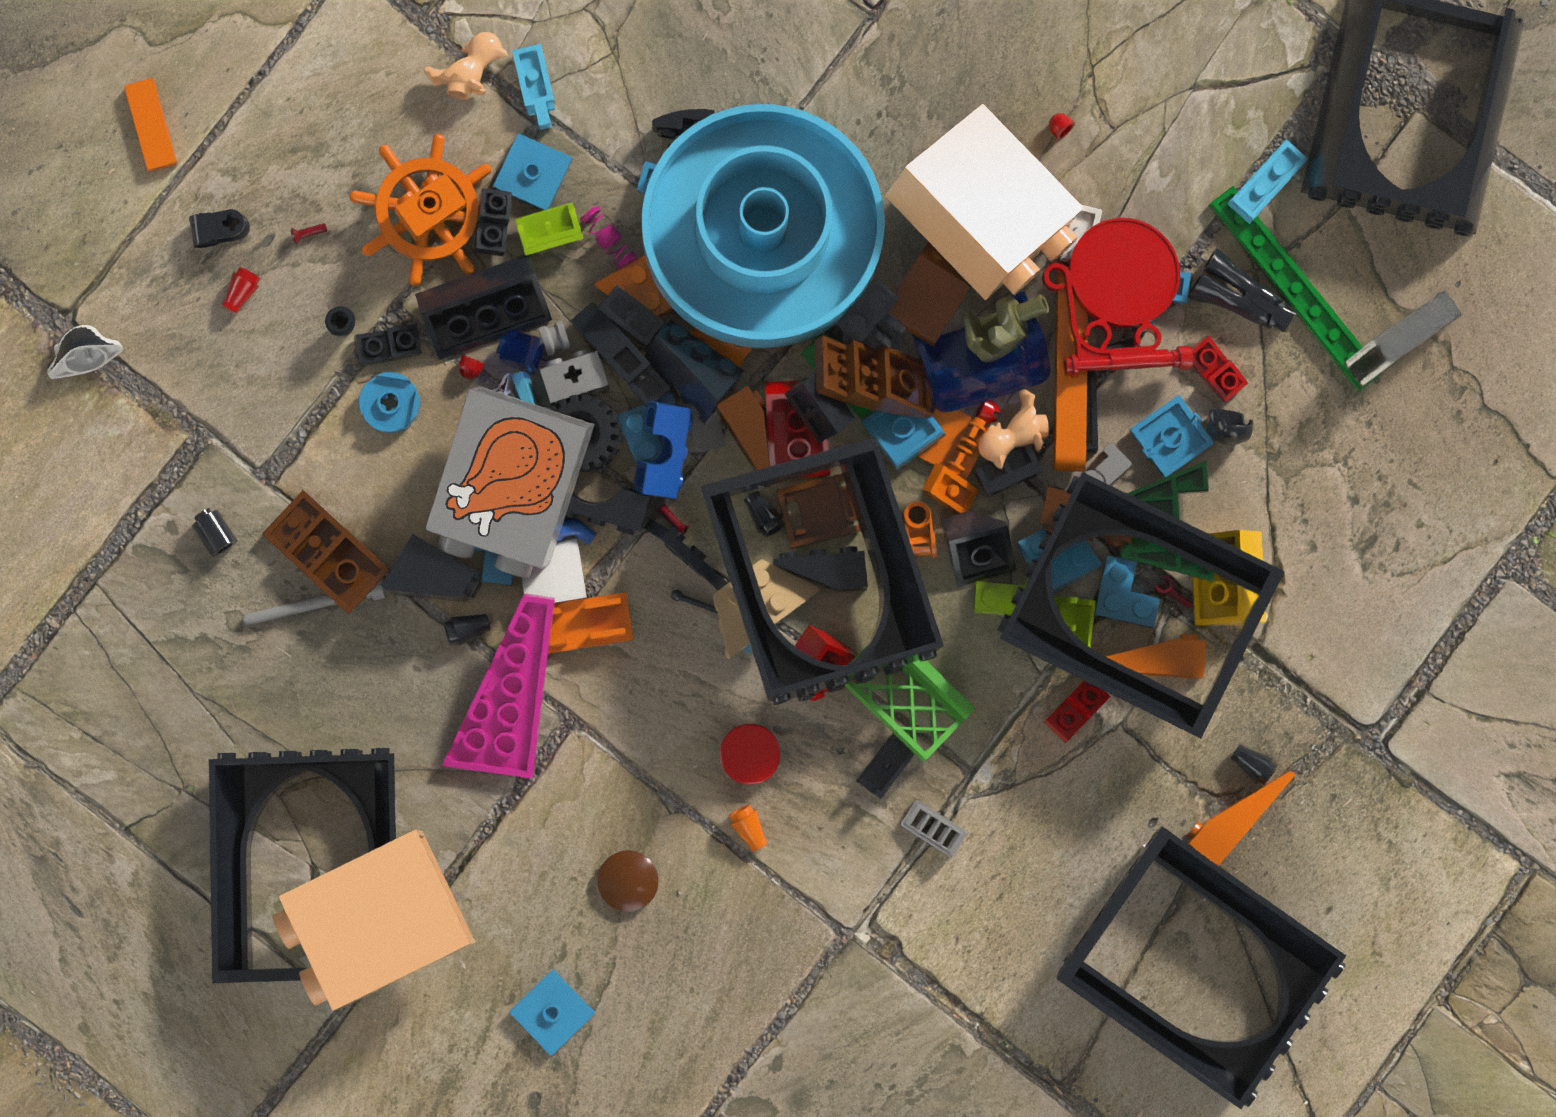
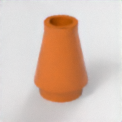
M750 804L740 807L729 815L732 821L730 825L745 841L752 852L764 847L768 843L764 837L757 810H753Z

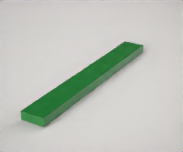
M1234 186L1230 187L1208 206L1289 307L1296 312L1297 317L1358 392L1380 376L1383 371L1260 218L1256 216L1249 224L1228 205V202L1238 192Z

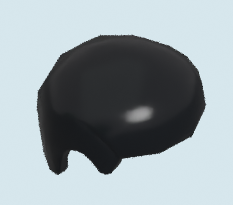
M1211 409L1207 420V430L1209 435L1217 442L1235 446L1250 439L1253 432V420H1249V423L1246 425L1242 413L1224 409Z

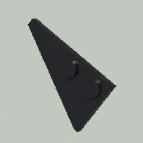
M650 519L643 527L647 532L662 540L667 549L700 577L707 580L717 591L728 584L703 561L707 556L694 545L689 548L683 543L686 537L675 527L671 526L670 529H667L653 519Z

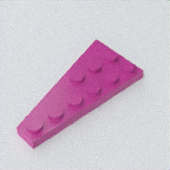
M532 594L523 595L442 766L533 778L555 603L554 597Z

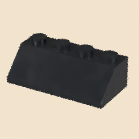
M529 255L520 256L415 294L420 313L439 360L552 320Z

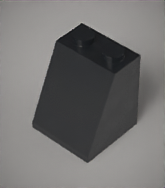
M412 534L381 587L389 593L398 596L467 602L469 597L475 598L482 586V582H480L481 575L476 570Z

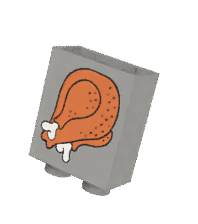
M481 386L469 389L425 529L440 535L437 548L463 558H472L475 547L496 553L498 557L495 568L524 578H530L533 566L542 569L551 562L595 424Z

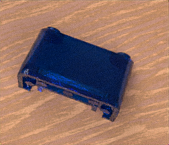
M1024 291L1012 295L1019 304L1028 301ZM1037 318L1026 321L1028 326L1027 337L1015 350L990 363L982 362L977 354L970 350L965 338V328L941 335L934 347L911 333L936 408L941 412H952L1044 383L1051 374L1046 339Z

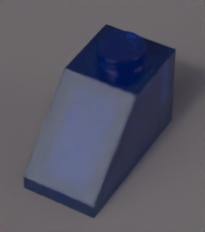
M509 330L507 337H501L496 353L500 354L499 360L501 363L535 376L545 346L540 337Z

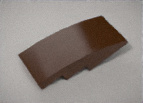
M824 335L815 340L817 393L871 410L920 418H930L932 416L929 364L885 345L875 350L855 340L847 345Z
M304 490L262 533L266 539L348 614L361 603L390 571L382 561Z

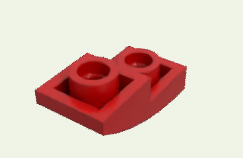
M1205 336L1191 348L1193 368L1224 402L1228 401L1248 384L1234 363L1224 356L1210 336Z
M1083 680L1043 723L1066 743L1111 696L1106 691Z

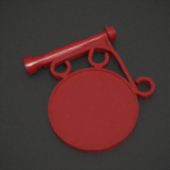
M1113 218L1102 221L1091 227L1079 239L1072 251L1068 268L1061 263H1053L1045 269L1042 275L1043 285L1053 292L1062 291L1064 287L1066 290L1070 330L1074 339L1076 354H1070L1069 357L1064 358L1065 376L1077 378L1078 372L1096 370L1116 371L1171 366L1178 370L1192 369L1193 354L1190 346H1178L1176 350H1171V352H1168V349L1156 350L1161 343L1162 336L1159 329L1150 322L1163 314L1175 298L1180 283V265L1173 246L1155 227L1132 218ZM1053 270L1061 272L1064 276L1065 285L1053 284L1049 280V272ZM1073 295L1085 312L1096 319V321H1092L1087 325L1083 338L1087 339L1092 328L1096 327L1104 331L1105 340L1100 348L1089 345L1080 336L1076 325ZM1109 326L1118 328L1139 327L1133 335L1135 347L1105 349L1112 337V331ZM1144 331L1152 333L1155 338L1154 345L1138 347L1141 343L1140 333Z

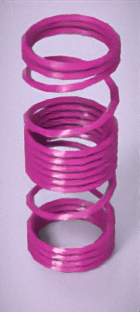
M595 206L588 210L580 218V221L584 225L595 221L590 227L589 233H599L595 241L598 242L602 249H606V254L611 255L619 252L614 258L613 263L618 269H622L637 260L638 256L634 251H631L617 263L615 262L629 244L614 252H607L609 247L621 238V235L615 226H612V223L599 231L591 232L597 221L604 216V213L594 218L601 211L599 206Z

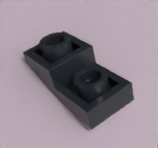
M689 109L671 112L653 119L652 130L658 133L657 136L661 138L675 139L676 135L680 136L683 133L684 125H689L690 128L697 122L715 114V110Z
M482 188L474 243L475 253L504 256L506 252L507 227L510 221L512 192Z
M416 324L391 327L385 331L354 336L359 366L383 363L422 354Z

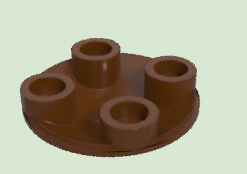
M630 850L617 852L607 858L599 870L597 880L598 889L603 900L612 908L624 912L636 911L648 905L658 890L659 882L658 873L652 861L645 855Z

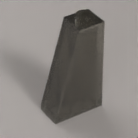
M1443 291L1374 338L1344 364L1359 385L1363 387L1444 330L1463 314L1447 292Z

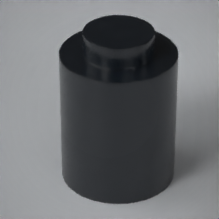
M208 508L194 517L196 522L192 527L212 557L225 552L238 541L218 510L211 511Z

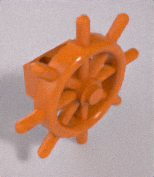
M435 134L433 136L430 158H417L403 164L400 163L388 145L380 146L379 154L389 166L391 172L380 186L378 195L360 191H352L349 195V199L354 203L375 206L376 221L381 232L379 236L362 247V254L369 257L389 244L401 255L412 259L409 283L412 286H418L421 283L424 261H437L452 255L465 274L470 275L475 271L474 265L462 250V247L468 242L477 225L478 199L473 185L491 173V166L489 164H482L468 175H465L454 165L441 160L445 141L442 134ZM427 172L426 180L422 183L424 188L420 190L410 175ZM400 182L407 193L399 199L390 197L393 189ZM388 209L395 210L394 212L401 220L393 226L390 222ZM451 220L464 224L459 233L453 237L443 223L444 221ZM431 230L436 232L443 245L427 247L428 236ZM408 231L415 240V245L407 242L400 235Z

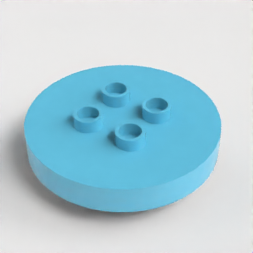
M773 104L743 105L726 109L706 117L683 132L664 152L655 166L647 185L642 207V239L646 262L657 288L668 304L684 320L703 333L720 341L751 348L783 347L800 343L827 331L837 324L868 289L880 259L885 231L884 206L880 188L871 167L859 149L842 132L821 118L802 110Z

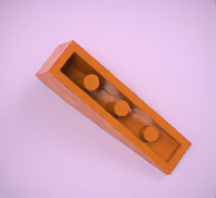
M1180 634V639H1173L1106 657L1142 675L1202 679L1204 678L1206 641L1198 640V635Z
M1287 771L1207 819L1203 824L1197 822L1186 835L1190 838L1187 844L1219 866L1296 774L1292 771Z

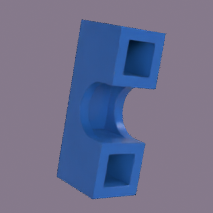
M655 401L647 402L643 431L659 435L663 442V450L660 456L653 461L638 460L633 485L634 491L646 495L677 498V492L681 490L683 484V476L681 474L682 463L688 455L686 439L687 433L690 432L693 425L692 409L682 405Z

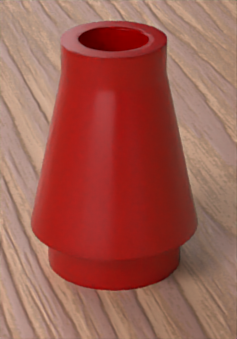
M239 267L237 272L233 271L222 305L238 313L245 302L260 287L258 283L261 278L243 267Z

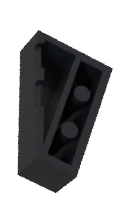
M671 319L656 334L644 356L667 384L672 382L682 393L681 400L685 404L691 403L700 413L699 419L704 425L717 411V404L731 395L744 372L733 361L715 351L707 343L702 342Z

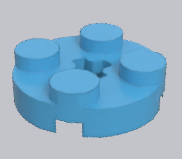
M384 372L377 375L370 382L368 381L363 386L359 397V408L364 419L375 430L383 433H397L407 430L418 417L421 406L420 396L415 385L404 375L395 372ZM389 395H394V400L398 402V405L393 407L391 411H387L386 406L382 404V400L388 399Z

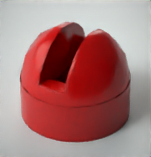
M1064 113L1053 115L1049 121V129L1058 140L1069 134L1075 126V122Z
M462 355L458 370L462 377L468 380L475 379L482 372L484 363Z
M984 398L978 407L975 417L984 420L985 424H993L997 421L993 414H1000V408L994 401Z

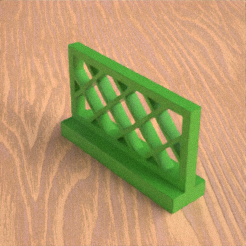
M866 647L849 664L855 661L863 653ZM918 660L903 667L902 672L907 676V685H892V675L886 676V685L871 684V681L866 682V684H855L853 681L845 684V687L923 762L976 709L927 661L920 662ZM872 690L887 691L888 705H877L872 700ZM893 691H908V706H893ZM913 691L924 692L929 697V707L914 706ZM894 711L909 712L910 727H900L894 721ZM915 712H930V727H915ZM935 713H946L954 723L949 728H936ZM916 733H931L932 746L927 751L923 750L916 743ZM937 733H942V735L937 739Z

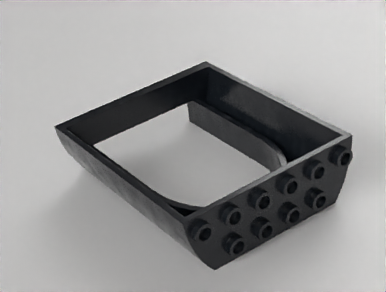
M1346 0L1301 192L1308 194V198L1316 201L1331 199L1337 201V205L1345 208L1360 206L1366 208V212L1374 215L1388 213L1396 215L1395 219L1403 222L1417 220L1425 222L1424 225L1432 229H1442V227L1454 229V233L1460 236L1469 237L1472 234H1476L1524 26L1521 18H1515L1516 11L1506 7L1500 15L1438 0ZM1382 8L1495 35L1473 133L1465 153L1457 165L1443 177L1424 186L1412 189H1400L1378 170L1366 150L1360 129L1359 111L1361 95Z
M876 437L701 486L768 701L773 702V705L785 703L796 697L799 702L816 697V693L823 689H827L828 693L844 689L845 684L850 683V681L856 680L857 684H863L873 680L874 676L881 672H885L886 676L903 671V667L908 666V664L918 660L924 662L937 657L936 651L941 649L944 644ZM840 466L875 573L879 592V612L874 633L866 649L851 664L835 665L817 660L796 648L778 630L764 604L730 496Z
M1082 472L1080 478L1074 475L1066 491L1071 496L1066 506L1060 503L1052 519L1057 524L1052 533L1046 531L1038 547L1043 550L1039 561L1032 559L1025 573V576L1030 579L1025 589L1020 586L1018 587L1011 601L1016 607L1011 616L1004 615L997 629L1002 632L1000 639L1201 739L1285 571ZM1110 535L1134 537L1157 545L1257 596L1203 704H1200L1103 656L1083 643L1067 626L1057 608L1051 585L1052 561L1068 548L1091 538Z
M371 748V754H363V750L340 749V755H332V751L310 750V756H302V752L279 751V757H271V753L248 752V758H236V753H217V759H209L212 983L301 981L299 972L309 967L253 969L251 846L256 824L269 800L282 786L295 777L311 771L336 784L352 801L363 821L369 852L395 840L394 753H390V748Z
M1162 826L1153 833L1148 843H1144L1138 851L1140 854L1072 953L1068 952L1064 958V964L1058 970L1056 979L1239 1109H1242L1244 1105L1249 1107L1258 1094V1091L1255 1089L1260 1081H1267L1274 1072L1276 1066L1273 1065L1275 1059L1279 1054L1284 1056L1291 1047L1293 1040L1290 1038L1297 1028L1302 1030L1311 1017L1308 1011L1314 1003L1318 1005L1326 996L1328 989L1325 986L1332 977L1336 979L1345 968L1346 964L1343 963L1346 955ZM1152 862L1237 921L1263 947L1272 964L1278 987L1277 1014L1272 1025L1254 1035L1236 1040H1210L1193 1036L1168 1022L1084 962Z

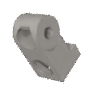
M1111 442L1101 452L1106 459L1094 470H1089L1085 473L1111 485L1131 467L1132 463Z

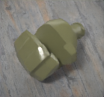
M1008 294L996 302L997 312L981 319L969 310L966 311L964 319L965 338L970 350L977 354L982 362L986 363L995 362L1015 350L1028 335L1026 321L1049 312L1044 296L1038 295L1031 300L1019 304L1011 294Z

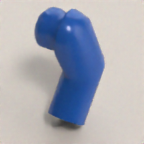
M577 518L564 519L557 541H563L567 536L575 535L589 545L597 533Z

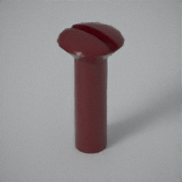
M325 223L298 231L291 228L290 232L291 236L294 235L292 240L297 245L300 239L327 232V227Z
M665 504L658 508V511L683 535L689 530L690 526L683 525Z

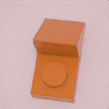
M935 463L922 488L927 498L958 514L969 511L979 492L976 487L939 463Z

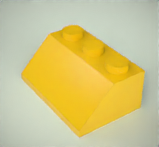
M1233 530L1208 533L1263 560L1262 532ZM1214 574L1215 582L1193 577L1195 626L1243 624L1257 596L1256 594ZM1264 612V614H1263V616H1262V618H1261V620H1260L1259 623H1264V622H1266V613H1265V612Z

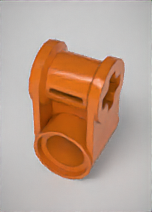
M912 502L903 512V522L914 556L931 555L932 558H937L936 539L930 508L923 502ZM916 507L924 511V522L915 524L910 521L908 515L912 508ZM927 544V546L913 547V545Z

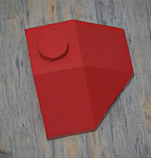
M808 625L795 645L803 653L817 660L835 665H848L859 654L831 634L811 625ZM827 689L816 693V697L809 700L817 701L825 697L824 693L827 692Z

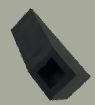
M857 546L839 548L840 553L828 554L827 549L809 551L810 556L797 557V552L780 553L779 559H773L775 566L835 592L867 590L868 588L865 552L858 551Z

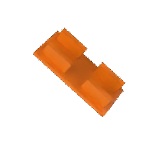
M627 592L554 604L548 654L634 640Z

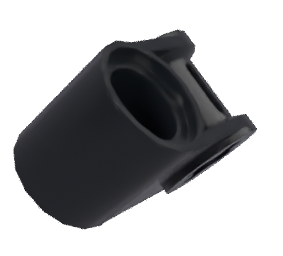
M234 209L213 213H199L189 217L194 248H207L221 243L241 240L250 231L248 219ZM233 219H236L240 224L235 225V230L233 231L228 226L233 224Z

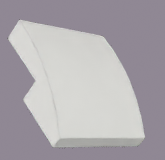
M578 539L557 542L551 562L542 569L533 566L530 578L522 577L524 594L554 597L555 603L587 598Z

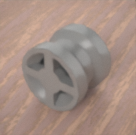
M562 320L557 321L554 326L549 328L546 326L539 327L548 356L554 355L556 350L571 349Z

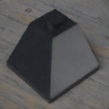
M971 511L941 519L945 543L958 587L1016 571L1006 521Z

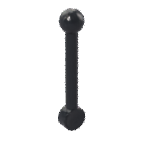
M674 590L671 593L673 601L681 600L718 614L715 606L685 596L680 590Z

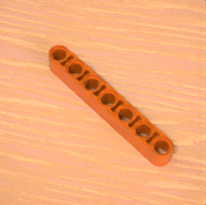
M1057 271L1056 285H1065L1063 274ZM1064 287L1062 291L1056 292L1054 471L1085 472L1087 371L1078 372L1077 378L1065 376L1064 358L1069 357L1070 354H1076L1074 339L1070 330L1066 290ZM1073 295L1077 329L1082 339L1088 343V338H1083L1084 330L1088 325V313L1079 305Z

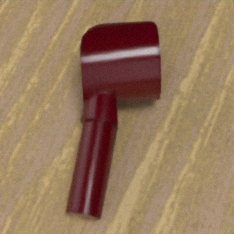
M1166 575L1161 576L1170 586L1166 590H1161L1155 585L1156 592L1161 596L1169 595L1190 609L1193 603L1173 587L1172 579Z

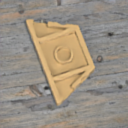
M763 559L752 566L764 604L775 625L820 592L817 586ZM730 582L713 595L715 609L719 615V628L723 634L726 648L725 656L728 660L747 647L749 643Z

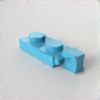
M541 44L512 50L526 110L528 109L529 116L537 115L540 130L552 128L548 112L555 110V100Z

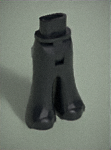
M1215 248L1205 264L1203 272L1233 286L1242 296L1202 273L1187 298L1197 302L1220 306L1256 324L1266 326L1269 329L1275 327L1285 332L1296 312L1285 306V300H1281L1273 291L1248 276L1224 252Z

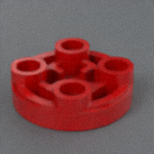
M743 724L735 727L725 736L720 747V761L724 771L731 779L741 784L755 785L768 780L775 773L780 762L781 752L776 737L767 728L757 724Z

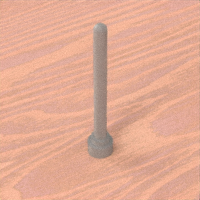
M383 579L366 596L367 599L373 598L376 601L387 597L386 590L381 587L384 583ZM325 594L245 614L242 621L246 626L337 603Z

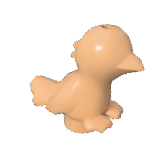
M481 32L477 34L471 41L465 43L466 48L462 49V52L468 53L467 57L441 70L426 67L424 68L425 75L435 86L446 84L448 86L447 94L454 98L468 100L470 99L471 92L475 95L484 96L485 90L480 83L484 68L496 59L508 57L507 51L502 48L499 38L493 33Z
M1025 389L1018 391L1021 408L1011 419L1008 427L1001 429L1000 423H997L996 426L991 425L979 441L978 449L981 456L993 462L1000 469L1003 468L1007 455L1015 447L1032 444L1033 450L1039 452L1043 445L1042 438H1048L1046 414L1036 415L1034 407L1035 395Z

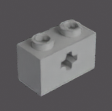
M590 349L581 350L573 354V359L564 362L562 358L546 362L545 368L540 369L552 407L559 406L558 401L563 398L570 399L571 395L582 396L583 394L591 396L610 389L597 351L591 352ZM575 370L577 374L582 373V375L578 376V382L573 383L571 379H566L570 377V371Z

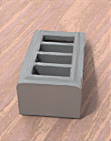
M915 800L900 823V826L949 858L953 857L968 834L967 831L918 800ZM922 810L925 814L915 828L911 823L918 812ZM932 817L935 821L927 834L921 832L929 818ZM942 823L946 827L936 841L932 839V836ZM952 830L956 834L948 847H945L942 844Z

